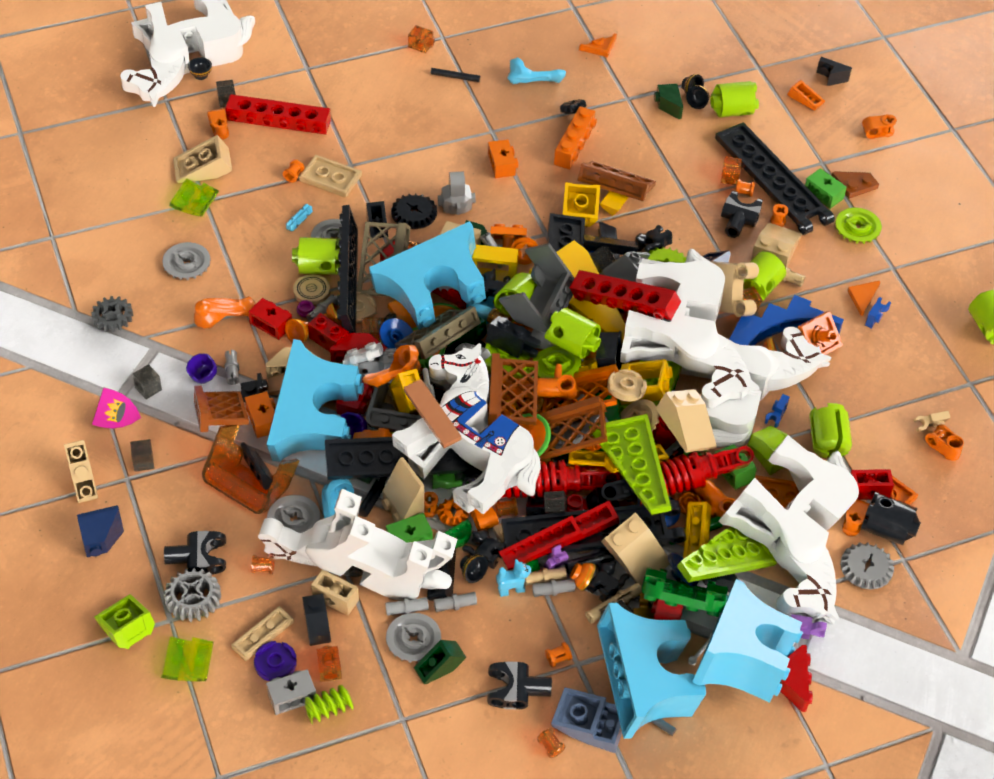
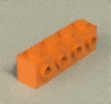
M579 106L555 149L554 165L571 169L573 163L578 159L579 152L583 150L586 140L589 139L592 129L596 126V111Z

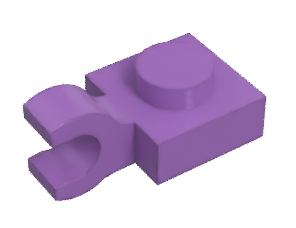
M561 545L552 548V554L547 556V561L543 565L544 568L555 569L564 565V562L568 560L569 557L566 551L561 552Z
M791 615L792 618L802 622L800 631L803 634L801 638L809 640L810 635L825 637L827 623H812L811 617Z

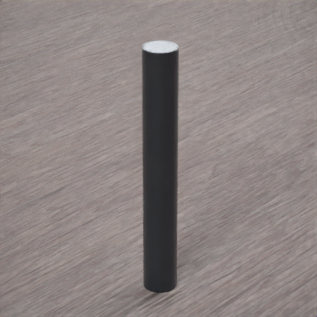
M431 68L432 75L480 82V75Z

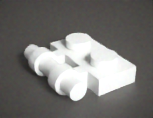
M371 342L365 345V348L359 350L357 348L347 351L342 362L346 365L358 366L359 363L365 361H374L375 358L383 355L381 342L377 344Z

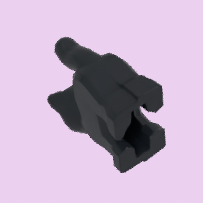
M657 225L655 229L648 231L646 234L639 233L635 237V242L638 244V252L642 251L643 248H645L646 252H649L650 250H655L656 247L661 249L672 244V232L667 229L661 233L663 227Z
M495 268L492 271L481 274L484 278L486 299L483 301L485 302L488 296L495 298V295L509 282L510 276L504 277L503 282L495 281Z
M486 529L472 531L473 539L471 541L479 546L474 550L471 546L465 545L462 547V550L469 555L484 556L488 561V566L495 569L498 564L497 558H501L499 551L505 549V542L500 543L496 539L490 538L489 531Z
M616 561L600 562L598 564L599 572L586 587L592 594L599 589L598 591L601 593L599 600L602 602L615 596L617 591L624 586L626 580L630 578L628 573L621 575L619 580L612 576L615 572Z

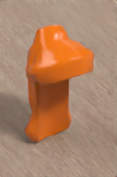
M249 296L240 300L231 298L202 299L195 304L194 323L198 327L210 329L226 316L249 317L248 311L256 303Z
M402 345L398 347L394 352V359L390 368L377 373L367 374L362 380L364 383L378 388L394 379L398 373L413 369L419 371L421 364L418 360V349L415 345Z

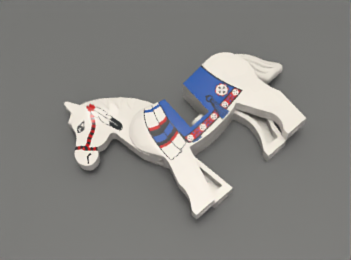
M477 344L473 349L463 348L452 355L438 354L432 356L429 359L430 377L434 380L445 379L448 383L452 384L451 388L444 393L440 406L460 433L462 440L443 448L424 419L421 418L412 426L394 432L392 434L393 446L408 457L409 466L423 479L426 478L449 448H452L466 462L483 471L476 480L467 485L457 487L453 491L454 503L467 513L477 509L484 514L505 494L507 489L517 486L529 496L535 495L541 464L539 455L534 449V441L530 432L503 414L484 430L488 426L489 378L486 364L481 357V344Z

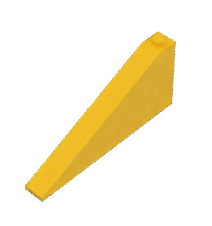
M575 240L556 252L574 278L579 270L599 274L588 251ZM574 295L572 296L567 308L599 324L601 332L621 331L622 339L624 340L625 323L617 308H609L602 304L595 305L589 301H578L574 298ZM634 360L628 363L640 362V360Z

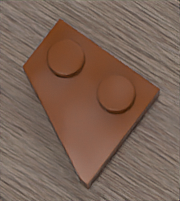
M834 171L831 175L847 187L845 195L848 199L876 190L879 187L877 180L868 172Z

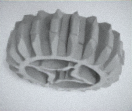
M193 568L192 572H188L185 569L184 574L177 572V578L171 577V583H166V590H164L165 605L175 618L180 616L182 621L188 618L190 622H192L193 618H197L200 621L201 616L208 618L209 612L214 613L215 607H219V600L221 599L220 585L216 577H212L210 572L205 574L203 568L199 572L195 568ZM205 589L209 591L207 597L203 596ZM179 592L182 593L180 601L176 599Z

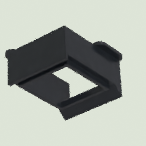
M621 331L600 332L599 338H601V343L596 353L598 368L616 364V353L621 351L623 345Z

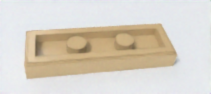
M279 606L231 644L232 649L247 661L256 654L263 644L271 642L293 624L294 620Z

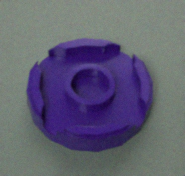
M271 641L263 644L257 650L254 658V668L257 674L267 681L289 676L295 671L297 666L294 649L284 642L276 643V641Z

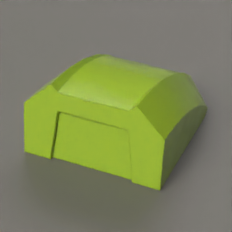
M773 426L751 434L747 444L769 475L784 468L770 463L768 459L788 435Z
M131 594L94 616L101 628L119 648L129 649L131 645L145 636L151 635L155 626L150 611Z

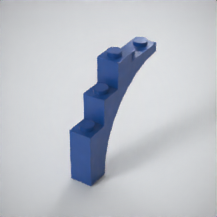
M794 295L787 310L769 303L762 318L755 315L741 317L729 340L739 345L755 346L769 336L783 332L787 327L798 329V326L824 312L810 307L812 301ZM832 315L838 334H840L844 319Z

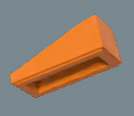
M802 80L793 85L787 93L788 96L814 111L825 103V100Z

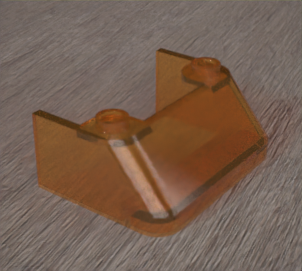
M240 425L220 426L202 470L204 482L255 514L266 512L289 488L300 460L293 459L281 462L276 473L273 474L274 478L270 488L265 490L252 470L240 464L243 451L239 445L234 443Z

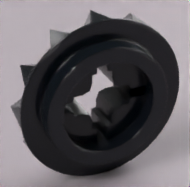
M580 99L568 101L560 106V112L573 114L577 112L579 106L585 108L587 104L585 100Z

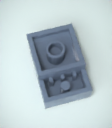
M564 688L551 726L583 743L616 753L622 735L616 705L606 702L605 697Z

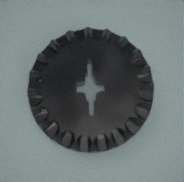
M417 193L415 195H402L401 199L397 198L396 202L393 203L391 215L397 224L407 223L411 229H421L434 222L437 217V205L429 197H424L423 194L420 196Z

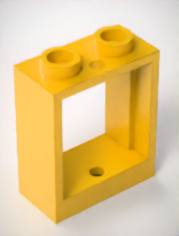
M476 244L472 260L481 274L493 269L479 268L478 262L509 265V271L495 269L496 280L503 281L504 277L510 276L512 278L517 274L518 249Z
M666 359L622 364L621 370L635 371L642 376V379L659 378L657 385L647 386L646 393L641 399H647L652 402L660 401L664 394L669 392V382L673 372L672 368L668 366ZM619 399L621 405H623V404H631V403L634 402V401H631V402H629V401H622V400Z
M417 369L398 373L389 385L398 412L420 415L404 392L405 386L420 380Z

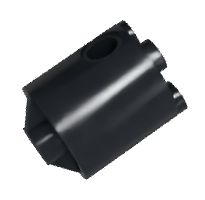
M875 492L871 501L874 505L870 504L866 512V517L869 519H864L861 529L900 545H904L906 540L916 537L921 524L916 514L918 508Z

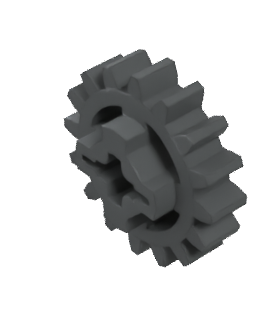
M111 296L109 300L104 297L103 302L97 301V306L92 307L93 323L97 325L98 329L104 327V332H107L108 329L114 332L116 328L121 331L122 326L128 327V322H132L133 310L131 303H127V299L121 301L120 296L117 299Z

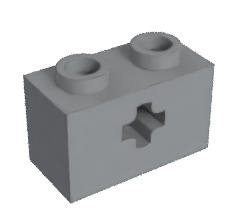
M308 669L295 671L289 676L274 678L266 683L268 696L275 715L304 706L305 698L310 697L313 701V695L316 694V689Z

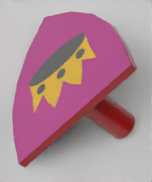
M103 387L92 425L104 428H121L136 422L141 416L129 398L120 392Z

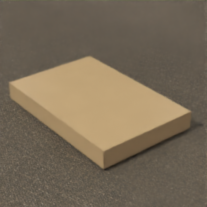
M315 155L299 176V181L346 198L362 176V171Z

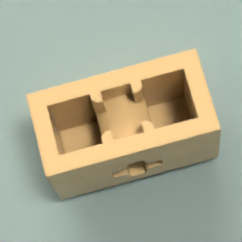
M323 569L311 584L312 595L323 594L325 605L347 616L359 601L357 586Z

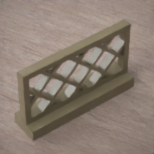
M365 222L357 292L365 295L367 293L373 296L390 297L373 291V287L369 290H362L363 283L367 279L372 283L370 273L367 274L365 271V265L370 261L375 265L376 263L373 258L379 253L385 259H388L408 250L411 227L407 223ZM370 227H377L380 230V233L374 238L369 235ZM390 228H396V235L389 239L385 232ZM384 235L388 242L380 248L375 241ZM373 243L378 250L370 256L367 253V247ZM391 244L394 248V253L387 257L383 250Z
M469 306L463 311L448 309L435 318L436 322L431 326L420 330L417 329L394 345L396 349L402 345H415L421 359H427L481 324L476 308Z

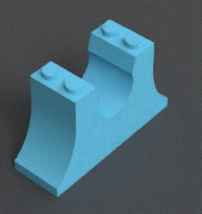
M469 221L370 266L369 271L375 292L390 296L401 303L409 312L419 330L429 327L436 322L430 293L438 287L449 286L456 289L460 293L461 299L469 306L482 302L486 299L484 278L472 260V255L476 248L473 225Z
M293 339L267 440V447L272 461L280 462L287 456L301 451L325 450V440L352 439V435H349L350 427H347L345 418L335 414L321 413L319 409L324 403L331 400L358 401L359 394L362 395L364 390L362 374L359 373L358 366L339 364L321 359L312 354L303 345L301 340Z
M736 579L692 682L700 686L720 684L734 687L770 703L773 695H779L783 685L780 682L781 680L786 681L790 672V668H787L790 660L788 656L795 650L794 642L799 643L803 634L800 631L802 622L771 608L752 594L743 581Z
M608 603L597 624V629L623 739L632 738L640 727L657 719L692 717L706 696L705 685L700 686L693 683L694 674H673L660 665V663L666 664L677 661L688 641H690L691 631L687 628L686 620L648 619L625 610L618 603Z

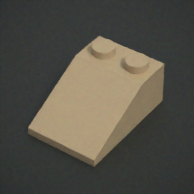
M218 135L173 158L177 183L217 179L232 171L229 148Z
M768 222L757 238L751 260L759 252H770L777 256L785 268H787L802 233Z
M695 389L666 392L655 409L684 451L687 453L715 449L717 445L706 404Z
M403 457L399 458L383 489V500H381L384 509L391 512L394 522L424 513V484Z
M636 512L601 541L634 582H638L641 586L648 567L660 571V568L665 569L670 565L667 554Z

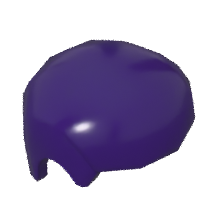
M199 353L188 361L186 371L194 382L205 384L215 377L217 366L210 355Z
M346 412L340 416L346 419L347 427H350L349 435H352V439L355 432L368 430L367 422L362 415Z

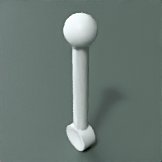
M710 638L694 656L689 657L688 663L690 665L697 663V658L706 649Z

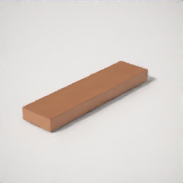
M422 379L404 387L405 394L443 448L462 440L460 433Z

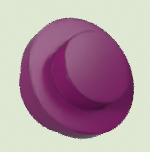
M303 300L296 308L297 314L300 317L307 318V314L312 312L315 306L311 301Z

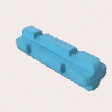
M305 204L286 223V229L294 231L313 212L312 206Z

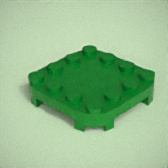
M650 567L646 569L641 592L644 593V599L656 601V599L664 600L665 604L670 606L684 605L686 606L685 609L698 612V609L707 611L706 614L714 617H719V614L723 612L728 598V587L716 585V582L708 580L706 588L701 586L693 587L684 582L666 578L668 572L666 569L660 568V571Z

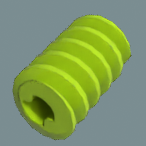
M343 685L338 686V692L334 688H330L329 694L325 690L322 691L321 698L318 694H314L313 701L310 697L305 698V709L312 725L314 717L318 722H321L322 714L329 719L330 711L337 716L338 708L343 713L346 712V705L351 710L354 709L349 692Z

